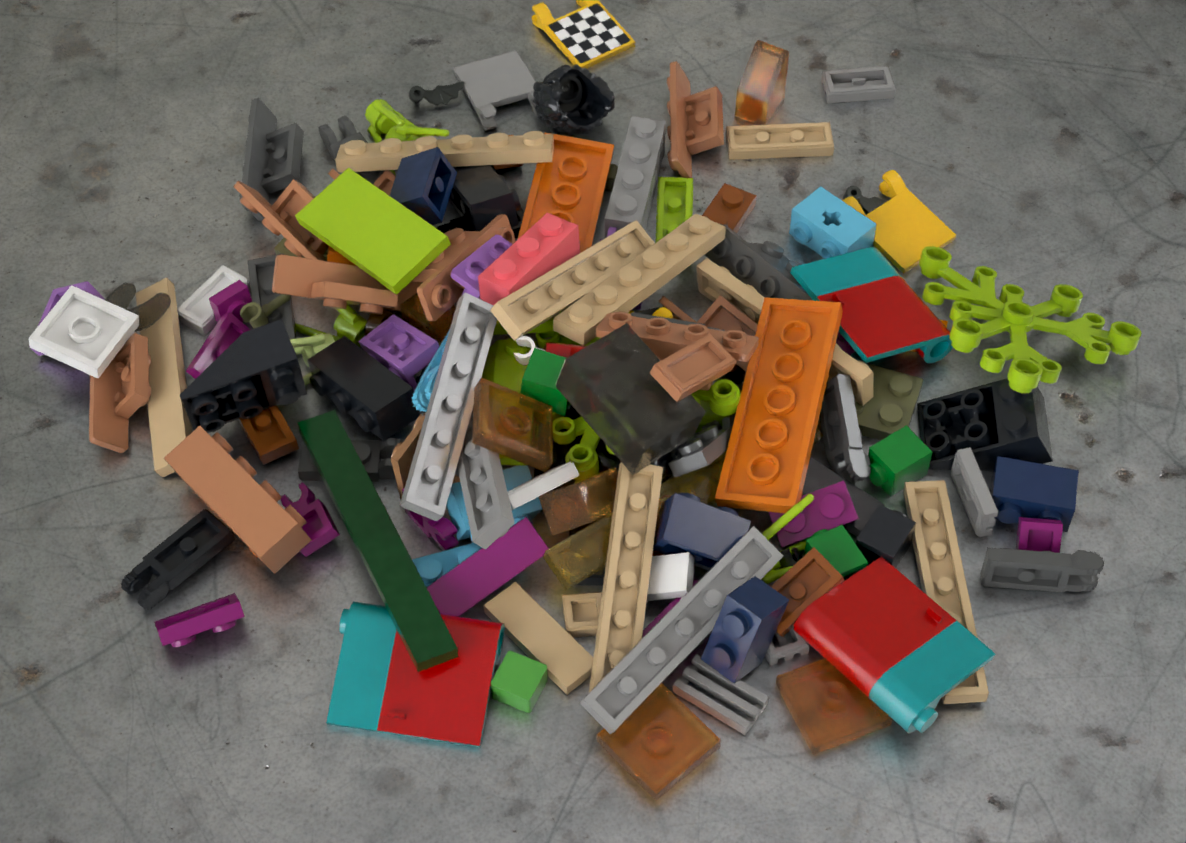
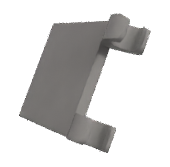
M516 50L453 68L457 80L464 82L463 90L476 110L485 131L497 128L494 118L496 116L495 107L526 98L529 99L534 114L538 116L535 111V104H533V85L536 81Z

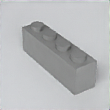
M631 116L605 216V238L607 237L609 227H617L618 231L635 220L646 231L665 152V120Z

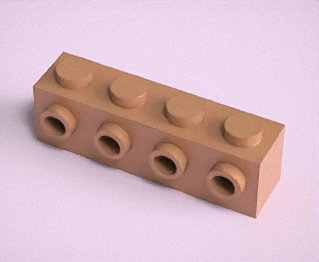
M201 426L197 427L167 454L164 460L251 551L276 574L311 541L302 529L307 523L306 520L291 505L283 509L277 503L282 498L280 494L266 480L259 485L253 479L257 474L255 469L242 456L234 460L229 455L234 449L218 432L211 437Z

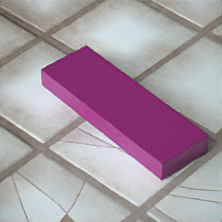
M524 517L511 526L504 536L494 541L486 550L480 548L426 588L440 614L459 617L550 550L528 518Z

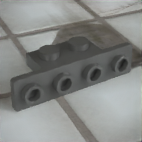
M259 98L251 101L248 118L249 125L245 143L246 151L242 168V183L255 189L269 201V194L287 188L293 179L299 182L304 131L297 123L276 130V116ZM242 204V206L244 207L245 210L250 211L248 208H246V207ZM250 211L258 221H262L265 218L259 212L255 214Z
M721 224L726 227L725 239L705 254L707 258L718 266L728 269L734 277L744 284L753 286L763 297L812 300L790 273L792 267L802 264L783 255V248L770 241H765L763 244L747 242L727 225Z

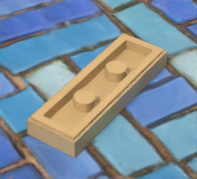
M830 122L726 126L725 136L729 160L833 156L834 153Z
M516 581L484 604V613L493 622L504 623V633L529 658L546 664L548 677L566 695L591 677L594 657Z

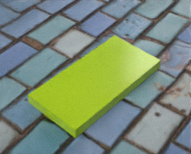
M349 167L295 215L301 226L396 295L451 245L447 235Z

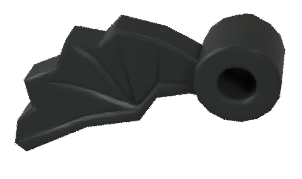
M464 82L438 85L434 90H425L420 86H414L409 91V99L414 103H419L424 98L436 106L441 103L447 105L450 100L458 98V91L462 90Z
M856 186L848 187L843 195V199L853 196L859 202L866 215L887 202V200L878 197L869 199L862 196L861 190Z

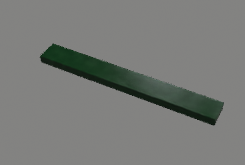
M333 410L297 422L299 433L417 671L420 672L457 658L458 648L336 411Z

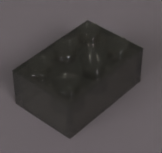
M626 323L565 359L555 386L634 475L692 438L706 411L692 395L676 402L654 379L650 371L654 364L660 360Z

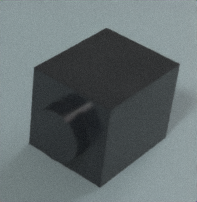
M879 504L856 538L855 543L868 561L867 566L882 556L896 568L911 546L916 522L900 511L891 510Z

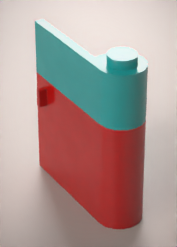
M874 247L862 248L857 251L798 265L791 269L790 273L813 301L841 302L843 313L839 332L865 363L913 349L926 363H935L947 356L953 348L951 346L952 341L949 338L950 331L881 252Z
M882 556L813 601L802 611L793 627L799 636L907 733H912L915 730L922 733L927 730L938 716V712L934 709L940 698L990 662L995 656V653Z
M353 602L350 609H343L340 618L339 631L340 634H344L326 723L329 725L481 747L491 681L495 665L499 664L503 648L504 623L440 614L458 648V657L418 672L386 607Z

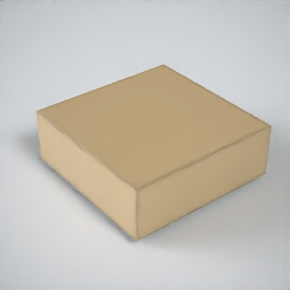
M602 592L562 595L565 630L573 638L597 635Z

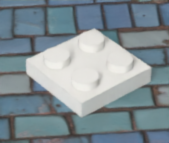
M71 285L31 334L29 345L30 348L99 378L139 326V315Z

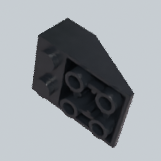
M282 319L243 332L180 394L193 430L201 426L207 433L215 432L225 424L238 420L240 417L242 419H250L256 417L269 407L289 405L297 401L301 396L307 395L298 358Z
M1006 378L917 403L920 439L932 451L928 470H951L957 450L971 448L980 471H994L997 456L1040 464L1053 461L1045 401L1038 386L1032 389L1030 393H1019L1010 388L1009 381Z

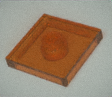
M481 378L474 388L472 443L546 472L553 463V407Z
M825 658L776 677V685L813 755L892 724V718Z
M663 683L613 733L609 734L603 729L597 734V742L656 801L721 747V739Z

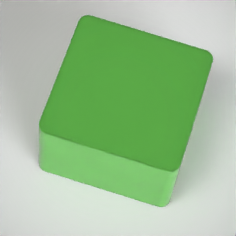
M508 651L491 681L492 699L523 712L531 713L548 681L547 665L516 652Z

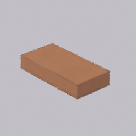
M709 333L654 364L650 374L676 402H679L732 371L737 361Z

